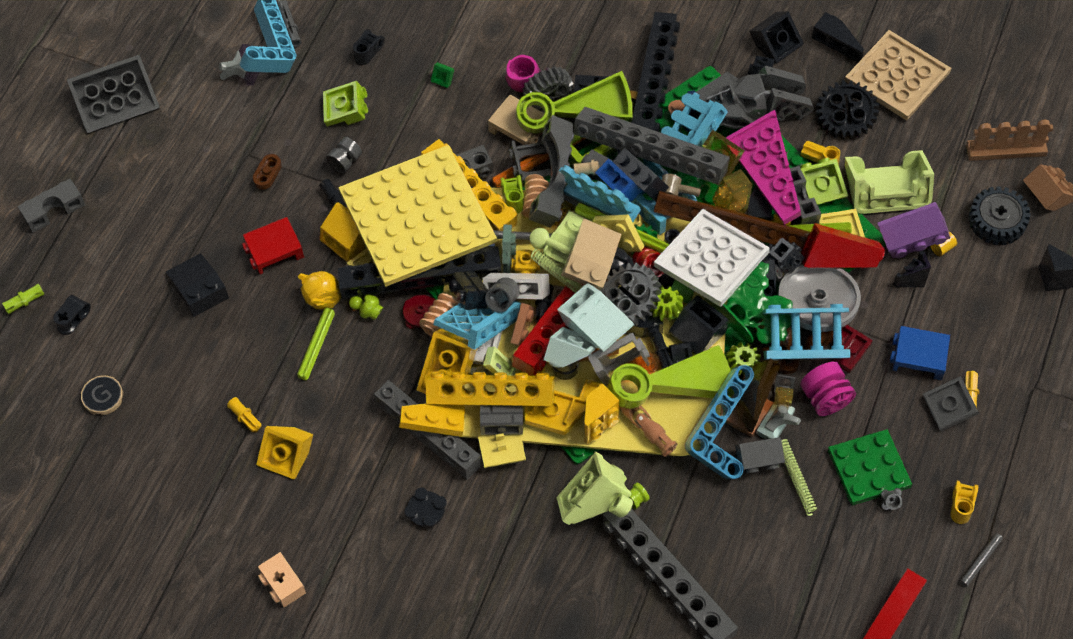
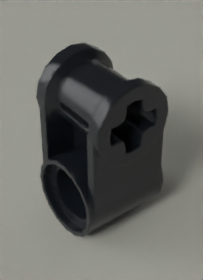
M366 29L353 45L355 62L359 65L368 64L376 53L382 49L385 37L377 36L371 30Z
M70 295L54 314L53 319L57 324L59 333L63 335L73 333L81 321L89 314L91 309L90 303Z

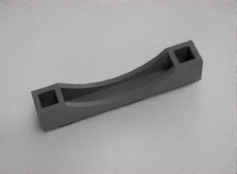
M554 115L544 125L542 142L550 158L551 178L547 189L541 192L531 203L529 220L550 228L562 216V210L560 209L565 198L563 189L567 183L565 182L564 175L559 170L564 165H570L568 158L572 151L570 144L574 137V132H572L574 123Z

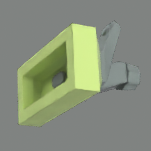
M494 346L487 348L482 365L472 368L471 375L475 372H485L486 375L504 372L507 375L514 376L516 368L512 367V362Z

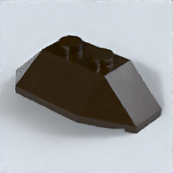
M770 358L752 367L754 372L753 380L735 407L747 430L751 433L756 426L782 361L779 359Z

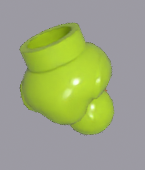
M366 295L364 303L361 297L358 296L350 299V307L353 311L359 310V315L362 318L375 320L384 308L379 304V299L374 295Z

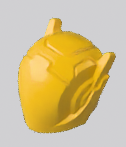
M319 271L310 275L302 273L298 275V278L302 281V287L300 288L302 296L306 303L318 310L333 308L341 299L339 281L332 274Z

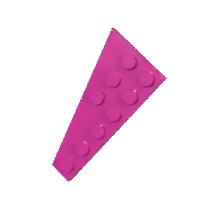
M773 110L724 139L727 146L785 225L801 216V210L776 112Z

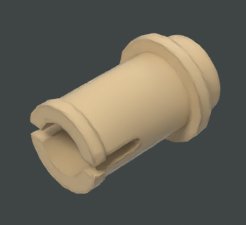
M594 160L587 163L574 164V171L578 175L584 173L593 174L594 176L596 175L595 172L599 169V162Z

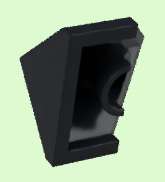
M921 250L918 258H913L911 263L904 267L906 272L902 275L900 273L896 274L893 286L896 288L925 287L931 265L925 252Z

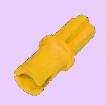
M967 371L965 373V385L977 408V395L979 394L977 389L978 373Z
M237 397L232 398L227 403V407L237 416V420L243 422L251 432L259 431L262 425L252 415L251 409L246 408Z

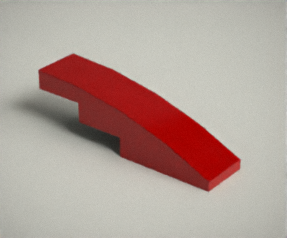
M907 569L863 639H891L927 580Z

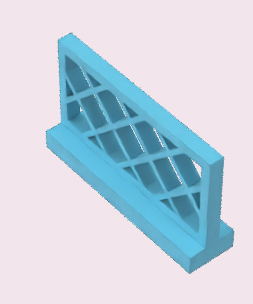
M515 300L504 312H495L489 307L486 309L475 308L466 310L459 303L434 319L433 325L467 339L468 347L475 350L517 321L521 302Z

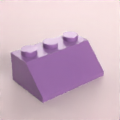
M936 202L878 222L887 249L893 259L905 257L908 253L921 251L928 246L942 244L946 240L951 239L945 219Z

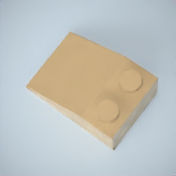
M583 218L561 276L583 285L589 283L596 289L601 290L609 274L621 234Z

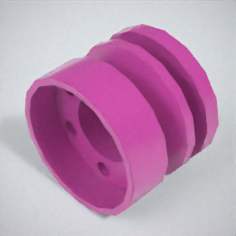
M828 362L816 367L805 375L800 383L806 396L812 398L811 404L815 407V411L819 416L831 415L852 402L856 396L855 390L851 387L850 382L845 380V374L837 362Z

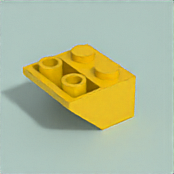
M337 202L320 227V241L348 262L365 250V244L347 207Z
M603 383L586 396L584 442L586 444L592 440L596 441L599 439L603 431L608 427H614L619 419L620 400Z

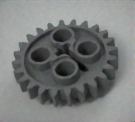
M628 263L626 269L622 265H620V271L618 272L613 269V275L607 276L608 281L605 282L604 288L599 291L637 326L639 319L644 322L646 321V314L652 316L650 310L657 309L654 303L660 302L657 295L662 294V291L659 289L661 286L658 282L659 278L650 268L648 269L645 265L640 267L638 263H635L634 266ZM621 285L630 295H632L638 302H640V305L635 304L626 294H624L618 288V286Z

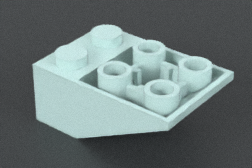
M589 283L584 285L557 309L567 327L603 352L634 326V323L601 291Z

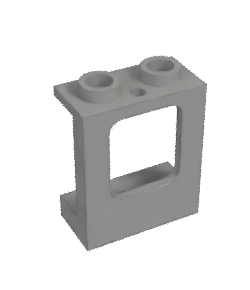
M633 333L617 340L604 352L598 350L588 356L597 376L606 387L610 380L608 373L620 365L626 364L642 356L647 366L650 365L647 359L650 357L646 346L641 338L636 339ZM631 342L635 344L633 349L614 359H609L607 356Z

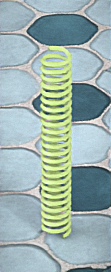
M538 248L534 249L531 259L536 261L538 265H541L550 274H553L555 278H558L570 290L576 293L578 289L580 290L584 286L561 276L562 267L557 266L555 262L547 258Z
M783 439L781 442L784 458L786 459L784 464L787 467L788 473H790L789 476H791L793 485H795L794 487L804 506L806 515H813L812 513L808 514V512L815 511L817 509L815 507L816 504H814L813 498H811L812 495H810L809 489H807V483H805L804 477H802V472L797 465L794 454H792L793 451H791L790 445H788V440Z

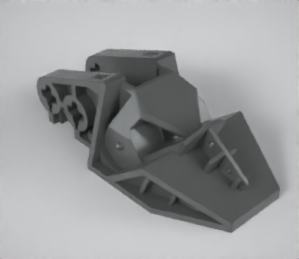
M764 66L758 74L746 75L740 79L727 71L696 92L700 95L699 99L707 103L710 100L716 101L726 108L728 113L720 125L730 129H741L773 110L776 112L777 120H784L786 116L793 113L795 118L802 120L804 116L811 114L814 110L810 98L798 95L803 94L806 88L803 76L769 66Z

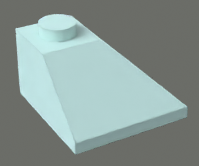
M562 327L550 337L544 360L553 367H565L589 356L597 347L576 332Z

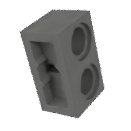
M484 145L456 155L464 160L465 165L469 169H474L479 178H485L493 173V162Z

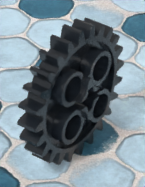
M844 80L840 86L835 82L834 88L828 86L827 91H822V97H818L819 103L816 105V116L819 117L818 123H823L822 129L828 128V134L835 132V138L839 134L842 135L843 140L846 135H849L852 140L853 134L860 138L861 131L867 134V128L873 129V123L877 122L876 116L879 115V110H877L879 103H875L877 97H872V90L866 92V85L860 88V82L856 86L853 85L852 80H850L849 85H846ZM844 95H846L848 99V111L850 112L849 118L851 124H848L847 121V109L845 108ZM855 98V99H859L860 101L854 102V101H852V99ZM833 101H839L840 104H834ZM859 115V116H862L863 118L857 119V118H855L854 116ZM842 118L843 121H837L835 119Z

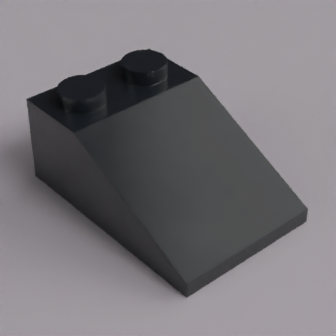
M201 253L166 271L167 276L193 317L229 299L224 283Z

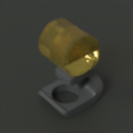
M777 374L774 388V405L783 404L791 407L795 377ZM786 378L790 380L791 385L782 386L779 384V381Z

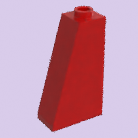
M814 223L801 252L805 257L801 263L807 268L877 267L884 258L885 249L879 241Z

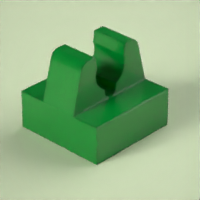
M437 62L434 64L431 82L448 88L451 85L454 68Z

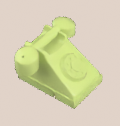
M569 210L551 237L546 229L536 228L529 237L532 246L535 249H543V254L550 258L552 262H555L557 266L562 267L563 270L584 217Z
M595 452L557 496L562 521L568 525L571 523L576 524L607 511L619 518L626 516L632 508L633 501L629 498L631 491L624 484L627 478L623 470L613 464H609L603 459L601 454Z

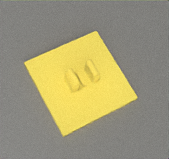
M477 428L484 468L526 460L521 434L481 435L480 428Z

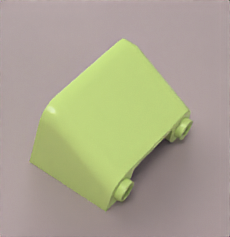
M922 150L911 151L905 154L902 166L865 169V163L862 158L857 156L845 157V169L853 206L858 213L867 214L911 210L931 204L934 172Z

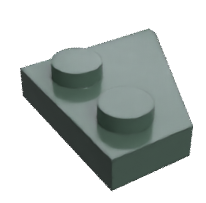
M504 225L502 239L503 273H511L512 255H516V233H512V225Z

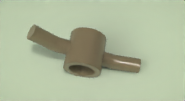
M664 174L662 176V180L669 186L665 193L678 196L680 192L699 197L701 189L681 185L682 179L674 174Z

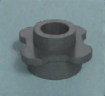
M895 488L892 491L883 490L881 492L883 497L881 507L884 510L899 509L902 506V491L899 488Z

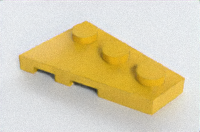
M417 404L402 406L399 428L462 437L464 432L465 405Z

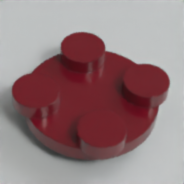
M417 295L406 300L403 307L406 327L409 329L421 328L419 322L424 318L425 313L429 312L430 306H434L435 299L426 295Z

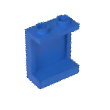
M901 326L899 333H895L893 338V345H896V350L892 351L890 363H893V371H897L899 366L932 372L934 373V379L942 380L946 371L950 335Z

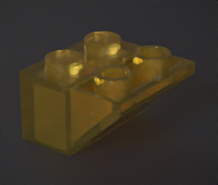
M741 169L722 178L712 198L715 206L745 214L749 205L752 183Z

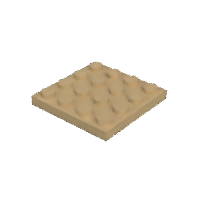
M888 30L846 75L845 82L849 84L850 80H852L855 86L860 82V88L866 85V92L872 90V97L876 96L878 103L903 119L908 120L949 75L951 68Z

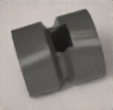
M343 137L336 145V148H333L326 156V160L334 170L344 174L352 166V162H355L362 155V150L354 140Z
M500 278L486 293L485 300L487 306L495 312L506 311L519 296L518 284L511 278Z

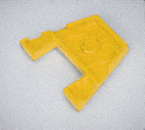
M586 379L579 397L554 390L555 401L553 406H525V424L565 436L585 413L586 396L602 383ZM535 385L527 386L528 391L532 393L538 391Z

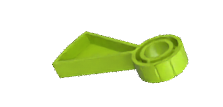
M620 71L555 102H552L543 93H528L517 104V123L524 131L538 134L543 132L544 125L552 115L576 118L584 107L631 122L633 118L632 100L628 83L623 72ZM532 105H538L543 108L545 114L541 119L534 120L527 115L526 110Z
M717 345L652 374H649L643 367L637 364L627 363L620 365L614 370L607 388L620 400L619 406L629 409L641 406L648 398L650 392L714 398L731 370L720 345ZM630 380L634 382L638 392L634 394L625 392L621 387V381ZM729 387L727 389V395L731 398L734 394V391L732 388Z

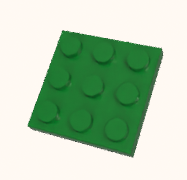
M888 429L828 447V453L851 506L882 497L881 492L883 490L892 491L895 488H899L902 491L912 487V482Z

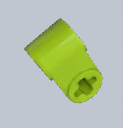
M517 175L516 178L510 179L500 178L506 205L513 207L517 213H520L523 210L524 204L521 176Z

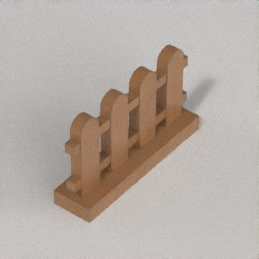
M1041 120L1037 123V126H1030L1029 121H1022L1017 127H1011L1009 122L999 124L998 128H991L989 123L981 124L978 129H974L975 140H967L966 143L969 161L1047 156L1046 143L1049 141L1047 135L1048 132L1053 131V125H1050L1049 120ZM1029 133H1034L1032 137H1028ZM1010 134H1014L1013 138H1008ZM990 135H995L994 139H989Z

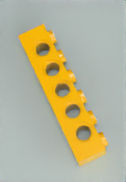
M438 139L425 150H423L421 152V155L429 153L441 147L447 146L448 144H444L440 139ZM453 153L469 185L473 187L471 189L492 229L503 231L504 225H512V229L517 226L518 215L515 209L511 206L508 207L504 203L503 198L499 194H495L491 190L490 185L478 177L474 169H469L465 165L464 160Z
M436 371L429 374L425 379L426 404L553 406L555 401L554 376H549L548 373H538L536 376H528L527 373H516L515 376H510L504 372L494 373V375H486L485 372H475L473 375H465L464 372H453L452 375H444V372ZM443 384H451L453 391H446ZM471 384L474 387V391H467L464 385ZM492 384L495 387V391H487L485 385ZM506 385H514L517 391L509 392L506 389ZM535 385L538 391L532 393L528 391L527 386Z

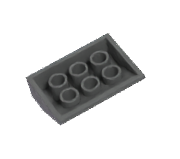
M140 55L67 79L87 134L160 108Z

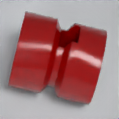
M644 247L641 252H634L632 256L634 265L635 263H638L640 267L645 265L657 277L664 274V272L654 267V261L661 253L649 247Z

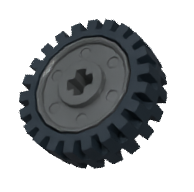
M998 186L995 190L993 187H990L988 190H982L981 194L978 193L972 202L968 217L969 225L973 228V232L975 234L979 233L978 237L981 240L986 237L985 242L987 243L993 240L994 245H998L999 241H1001V245H1006L1007 241L1011 244L1014 240L1020 239L1030 220V208L1027 207L1028 203L1026 200L1022 201V195L1016 196V191L1013 190L1010 193L1009 188L1006 187L1002 191L1001 187Z

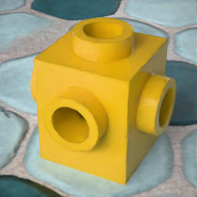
M529 249L516 250V258H512V270H515V273L536 274L537 271H540V265L531 259L533 251Z

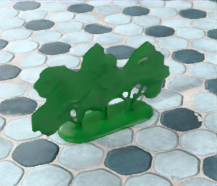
M760 262L727 299L728 303L726 305L723 304L720 307L702 296L708 304L729 320L728 325L744 341L750 344L753 343V336L746 326L757 328L756 335L761 343L769 344L771 342V314H763V310L768 309V305H781V309L793 308V301L776 295L766 296L764 294V290L769 286V280L766 277L769 271V264ZM735 304L742 306L745 310V319L742 321L730 310ZM748 311L752 312L751 316H748ZM779 314V338L781 341H785V338L788 336L786 329L791 326V314ZM753 317H761L763 321L755 323L754 320L750 322V319ZM764 325V328L760 329L758 326Z

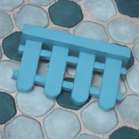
M696 92L693 95L687 93L682 97V103L685 105L684 110H675L671 114L675 124L672 128L665 126L661 133L706 148L728 111L722 104L710 100L707 103L699 99L700 95ZM691 109L701 113L698 119L688 115ZM681 125L691 130L688 136L678 131Z
M567 165L560 168L559 172L564 175L565 182L568 183L563 190L565 195L606 215L629 214L632 222H634L641 211L640 207L629 202V199L617 189L612 191L600 181L595 183L584 173L578 175Z

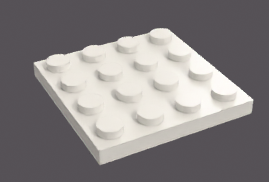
M702 209L654 261V267L721 307L767 256L770 248Z

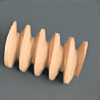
M531 174L525 178L522 213L527 218H529L531 203L549 185V182L544 180L541 175Z
M439 294L438 299L433 303L434 306H430L429 312H426L424 318L420 320L421 328L432 337L433 332L441 329L433 325L434 319L460 302H457V299L451 295Z

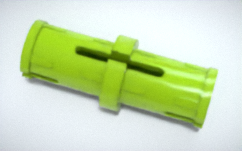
M36 284L24 292H18L17 296L2 304L7 313L10 314L24 305L25 307L28 306L29 302L45 294L40 285Z

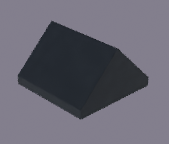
M1049 244L1038 267L1045 290L1054 291L1073 288V257Z

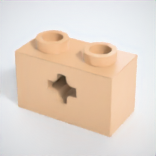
M281 552L258 566L261 573L258 577L264 586L269 585L272 591L269 593L275 603L280 602L283 607H286L306 594L303 584Z

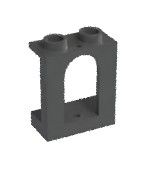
M512 141L511 149H508L510 161L514 160L515 164L512 166L514 177L520 175L522 183H525V178L531 174L541 175L544 180L551 178V169L524 172L521 170L519 162L524 157L548 153L543 142L516 147L515 141Z

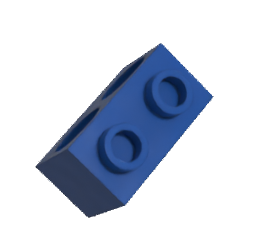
M610 159L595 172L612 190L617 189L629 199V202H632L642 192Z

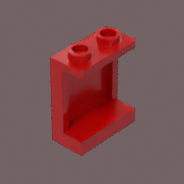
M287 217L243 234L245 241L242 243L246 255L250 253L252 257L249 259L253 270L257 269L260 275L263 274L264 267L295 255L297 260L304 258L300 242Z

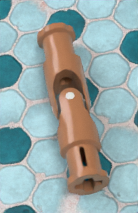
M619 406V410L634 426L639 429L642 428L645 437L651 444H655L662 451L664 457L676 449L678 443L672 441L665 434L666 431L660 424L650 420L652 419L650 414L642 406L632 409ZM639 410L643 411L644 413H640L636 416V420L634 422L632 418L633 414Z

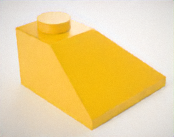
M266 426L256 465L295 479L309 454L313 434L296 427Z

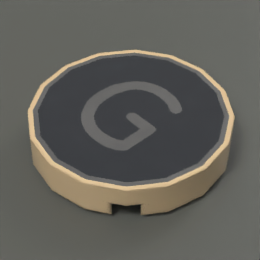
M97 376L89 380L81 392L83 405L91 414H110L122 403L123 390L121 385L110 376Z

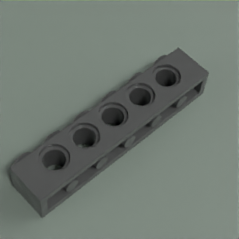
M389 380L374 393L376 405L397 423H400L402 406L417 405L414 400ZM406 429L466 480L482 466L481 456L458 436Z

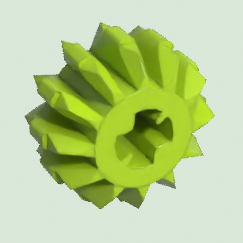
M661 286L662 294L657 295L660 302L654 303L657 309H651L650 311L653 312V317L660 316L661 321L664 318L671 321L672 316L677 318L679 312L683 310V297L679 295L678 290L672 291L671 286L668 289H664Z
M742 342L738 343L737 346L732 345L730 351L726 354L728 365L731 366L730 370L741 365H747L752 368L760 363L758 360H760L761 355L755 354L757 347L751 349L750 343H747L744 347ZM739 370V372H738V377L740 376L741 373H742L743 376H744L745 373H744L742 370Z

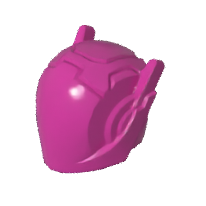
M518 55L509 60L505 75L508 86L516 92H523L525 83L529 81L528 78L533 77L534 73H539V66L532 57L527 55Z

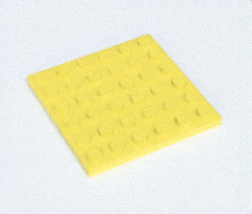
M449 145L339 187V192L385 287L497 242V237Z

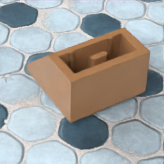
M1040 164L1023 179L1047 210L1056 211L1073 202V184L1067 182L1064 178L1066 175L1060 168Z

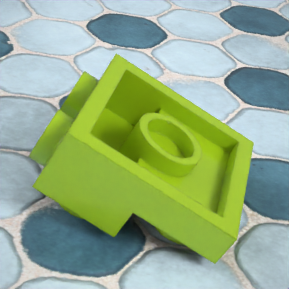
M357 81L323 91L324 123L327 126H331L345 121L349 125L365 120V114L368 113L367 105L364 102V98H367L366 89Z
M824 158L818 161L819 164L811 165V163H806L800 166L807 181L806 192L808 198H815L817 205L848 196L837 159L830 160L829 158Z

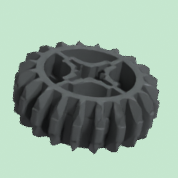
M553 66L551 69L547 67L546 70H540L539 73H534L533 77L528 78L529 81L525 83L523 88V95L540 92L547 95L552 102H555L571 94L573 89L572 78L561 67L556 68ZM532 105V107H534L537 110H543V108L538 105Z

